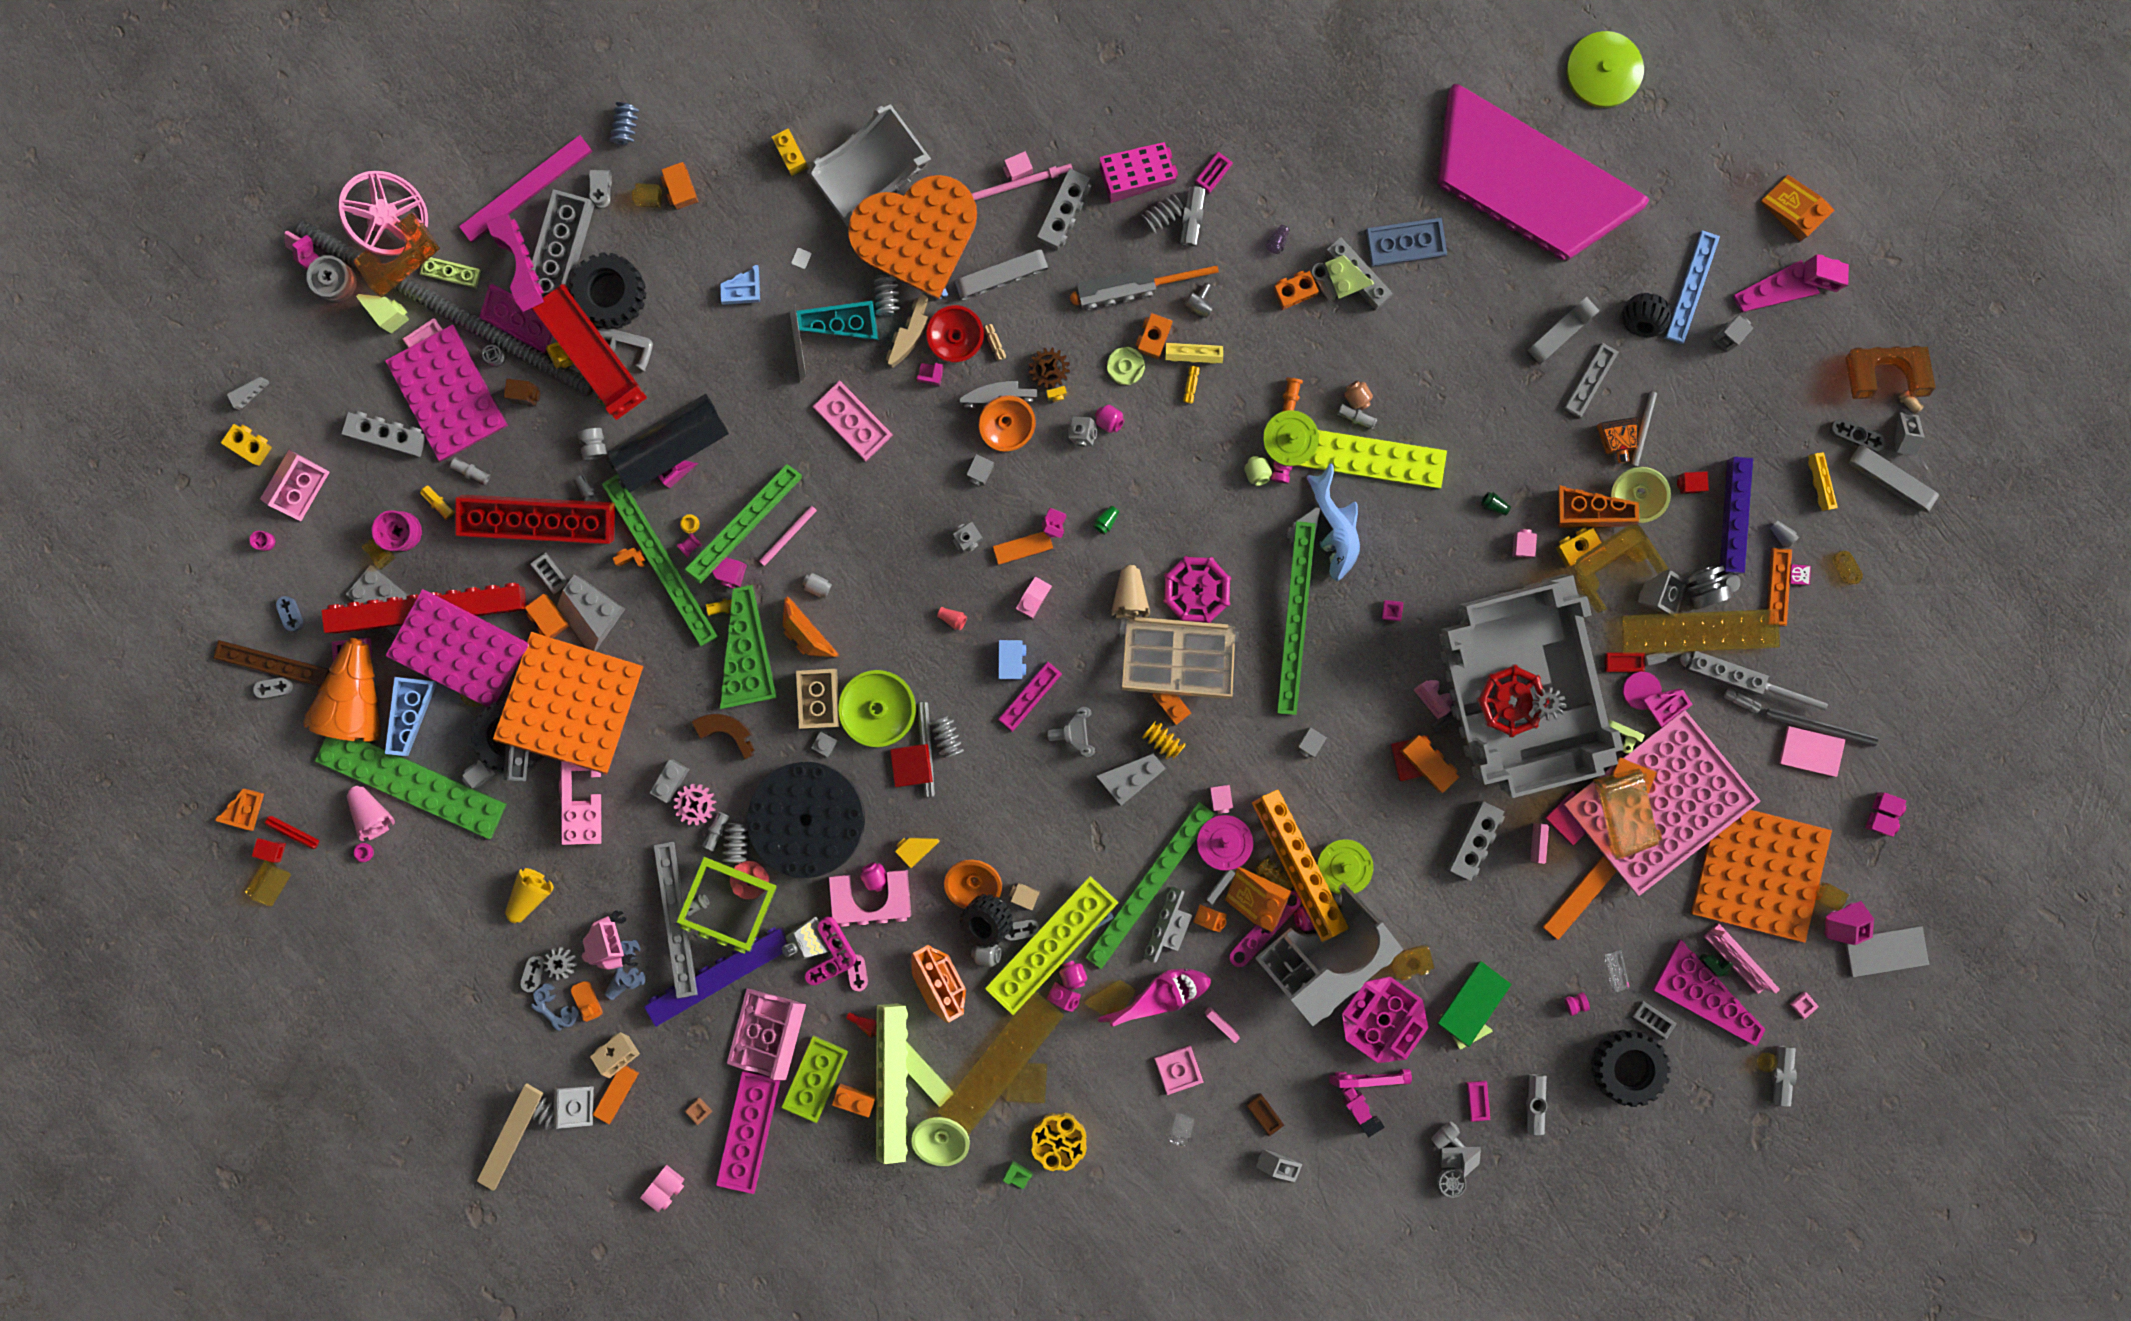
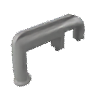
M597 328L603 338L611 340L610 347L613 351H615L617 343L643 349L640 361L635 366L643 372L646 371L645 368L649 362L653 347L651 339L615 329Z

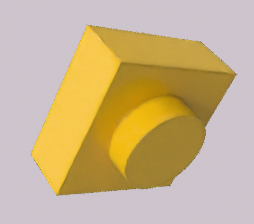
M1065 386L1046 391L1048 401L1059 402L1067 396Z

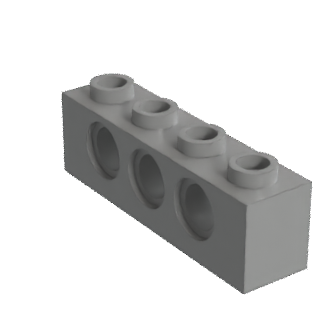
M1069 168L1037 236L1038 242L1055 250H1059L1060 246L1064 247L1068 238L1066 233L1068 229L1072 230L1076 221L1074 216L1076 212L1080 213L1084 202H1082L1084 195L1088 196L1091 190L1090 177ZM1071 190H1076L1079 194L1076 197H1071L1068 193ZM1063 207H1068L1071 211L1068 214H1063L1060 210ZM1055 224H1060L1063 228L1060 231H1054L1052 227Z
M1342 237L1326 250L1324 255L1329 260L1344 255L1374 282L1373 285L1358 291L1374 310H1377L1390 298L1392 292Z
M355 411V414L348 412L342 435L417 457H421L426 441V436L421 433V429L411 426L410 429L403 428V424L394 421L388 424L385 423V419L377 416L370 419L367 418V414ZM369 423V431L364 432V426ZM388 429V435L383 438L382 431ZM406 434V441L401 443V435Z
M1484 801L1479 802L1447 868L1448 871L1469 881L1477 877L1480 870L1478 865L1480 861L1485 860L1488 854L1486 849L1489 843L1492 844L1495 840L1496 833L1494 832L1497 826L1500 827L1502 825L1505 811ZM1484 819H1488L1490 822V826L1486 830L1481 826ZM1476 836H1479L1482 840L1481 845L1475 847L1473 844V839ZM1467 854H1472L1473 856L1471 864H1466L1465 862Z

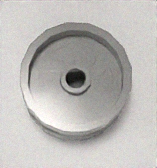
M324 255L316 258L307 270L309 287L314 293L330 302H341L348 299L354 293L357 286V277L354 270L341 259L334 256Z

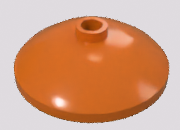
M1011 395L1000 396L990 401L982 410L978 424L979 432L985 443L991 448L999 451H1013L1024 446L1032 437L1036 425L1035 415L1030 405L1023 399ZM1008 417L1007 421L1002 422V418Z
M963 860L954 864L948 870L944 880V888L949 899L955 905L965 909L975 897L981 894H986V896L991 894L994 898H999L1002 891V881L997 871L989 864L979 860Z

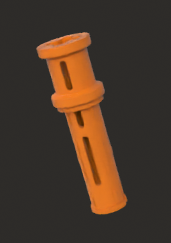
M1286 377L1287 386L1282 396L1284 399L1282 412L1294 410L1295 404L1300 398L1298 393L1303 380Z

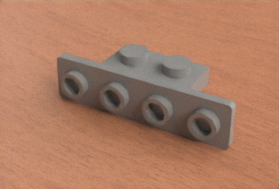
M1172 886L1168 892L1156 927L1153 929L1150 942L1145 949V959L1156 963L1163 946L1176 951L1179 950L1192 918L1191 914L1178 910L1184 891Z

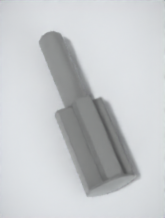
M1681 649L1668 653L1663 651L1645 655V664L1649 666L1666 662L1668 658L1680 656L1684 651Z

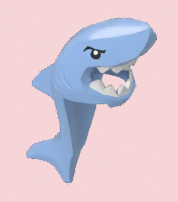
M1330 463L1322 475H1308L1307 480L1314 491L1315 498L1323 514L1333 528L1323 542L1320 541V547L1327 552L1329 550H1336V553H1332V556H1330L1329 572L1334 580L1339 581L1353 567L1359 555L1360 543L1356 531L1358 506L1356 502L1351 503L1345 508L1335 506L1330 498L1329 490L1334 474L1333 465Z

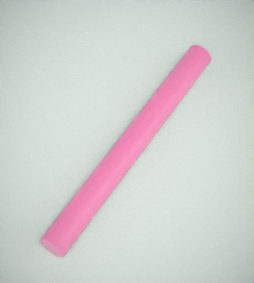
M811 505L759 561L765 566L817 510Z

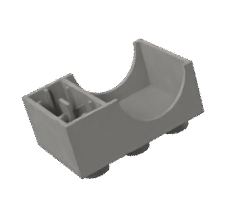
M1345 883L1338 888L1342 895L1340 911L1349 929L1322 942L1318 933L1304 935L1290 928L1256 957V960L1312 1026L1321 1019L1328 1017L1334 1008L1352 993L1359 991L1368 979L1381 968L1388 966L1394 957L1403 951L1383 922Z

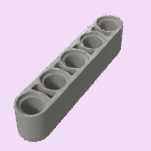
M1037 250L959 278L955 281L961 300H967L1042 273L1049 267L1043 251Z
M1858 446L1848 462L1852 467L1923 512L1928 513L1939 497L1937 492L1865 446Z

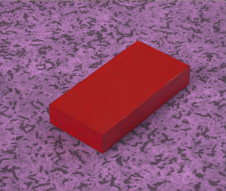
M1645 652L1605 653V672H1645Z

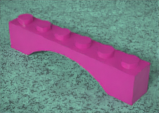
M506 213L487 222L490 234L499 248L515 255L516 271L510 289L518 306L524 312L543 303L544 300L541 294L544 291L539 282H536L539 278L534 269H531L534 265L530 257H527L529 252L525 244H522L525 241L521 233L517 231L520 228L516 220H511Z

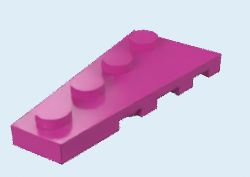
M1800 260L1735 294L1733 298L1741 313L1791 300L1818 295L1820 292L1816 286L1804 283V263Z

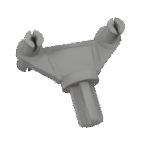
M1081 707L1077 710L1071 722L1065 725L1064 728L1049 730V741L1066 740V742L1074 745L1085 757L1092 756L1095 753V748L1088 745L1085 720L1092 714L1090 713L1091 710L1088 707Z

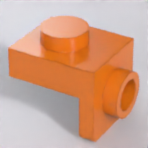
M635 548L623 549L617 552V556L613 558L617 566H622L634 559L639 567L645 566L643 553Z
M1200 904L1193 923L1221 932L1226 925L1227 914Z

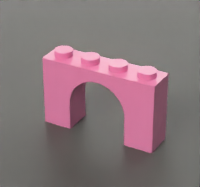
M908 870L887 872L888 900L877 911H865L855 904L852 897L850 875L829 877L832 918L835 919L839 927L850 926L849 922H857V925H866L871 920H876V923H887L888 919L894 918L896 922L907 921V917H911Z

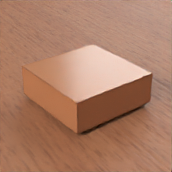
M700 1097L685 1110V1113L696 1125H699L712 1112Z

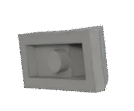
M1441 1148V1168L1461 1167L1463 1177H1466L1480 1164L1481 1148Z

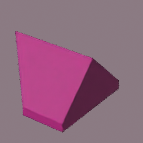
M684 460L658 477L665 486L671 488L699 463Z

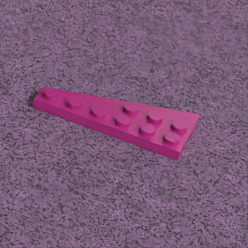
M1679 939L1652 990L1757 1047L1766 1029L1741 1005L1739 1000L1728 991L1709 968L1698 959L1694 952Z

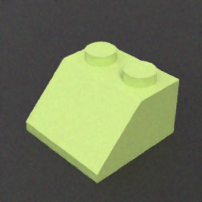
M363 294L356 296L377 324L391 334L409 320L405 315L408 313L406 309L395 300L391 301L387 297Z

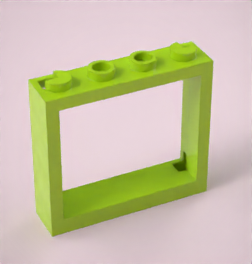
M704 857L677 923L681 924L679 927L688 932L694 929L699 931V936L706 939L712 936L717 938L716 943L727 946L728 943L735 946L734 950L745 954L746 950L750 952L777 886ZM707 867L768 891L746 943L685 920Z

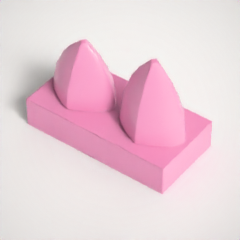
M1426 680L1418 685L1414 691L1435 717L1439 719L1451 711L1452 699L1450 693L1438 694L1439 681Z

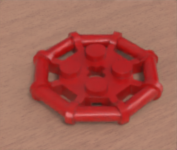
M1512 664L1509 668L1487 675L1486 684L1480 697L1477 698V702L1480 703L1486 720L1485 725L1509 735L1510 738H1514L1515 735L1533 728L1537 729L1540 721L1538 716L1541 711L1534 713L1533 718L1529 716V712L1533 708L1532 701H1539L1533 700L1530 688L1534 685L1536 693L1542 697L1541 689H1543L1540 681L1541 677L1518 667L1517 664ZM1511 675L1510 681L1501 684L1498 681L1499 679ZM1517 675L1529 680L1526 685L1518 682ZM1493 685L1497 687L1495 695L1492 698H1488ZM1512 695L1514 698H1517L1515 706H1513V704L1508 703V701L1511 700L1510 696ZM1487 702H1492L1495 710L1493 716ZM1502 717L1509 721V725L1506 726L1497 722V719ZM1525 718L1528 721L1515 727V721Z

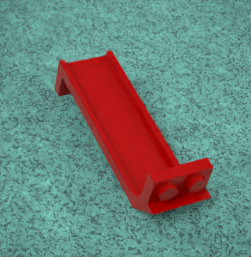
M561 284L543 298V303L532 308L607 407L605 409L615 420H618L647 399L636 380L570 294L565 284Z

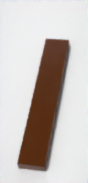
M218 640L213 659L316 686H321L330 672L328 668Z

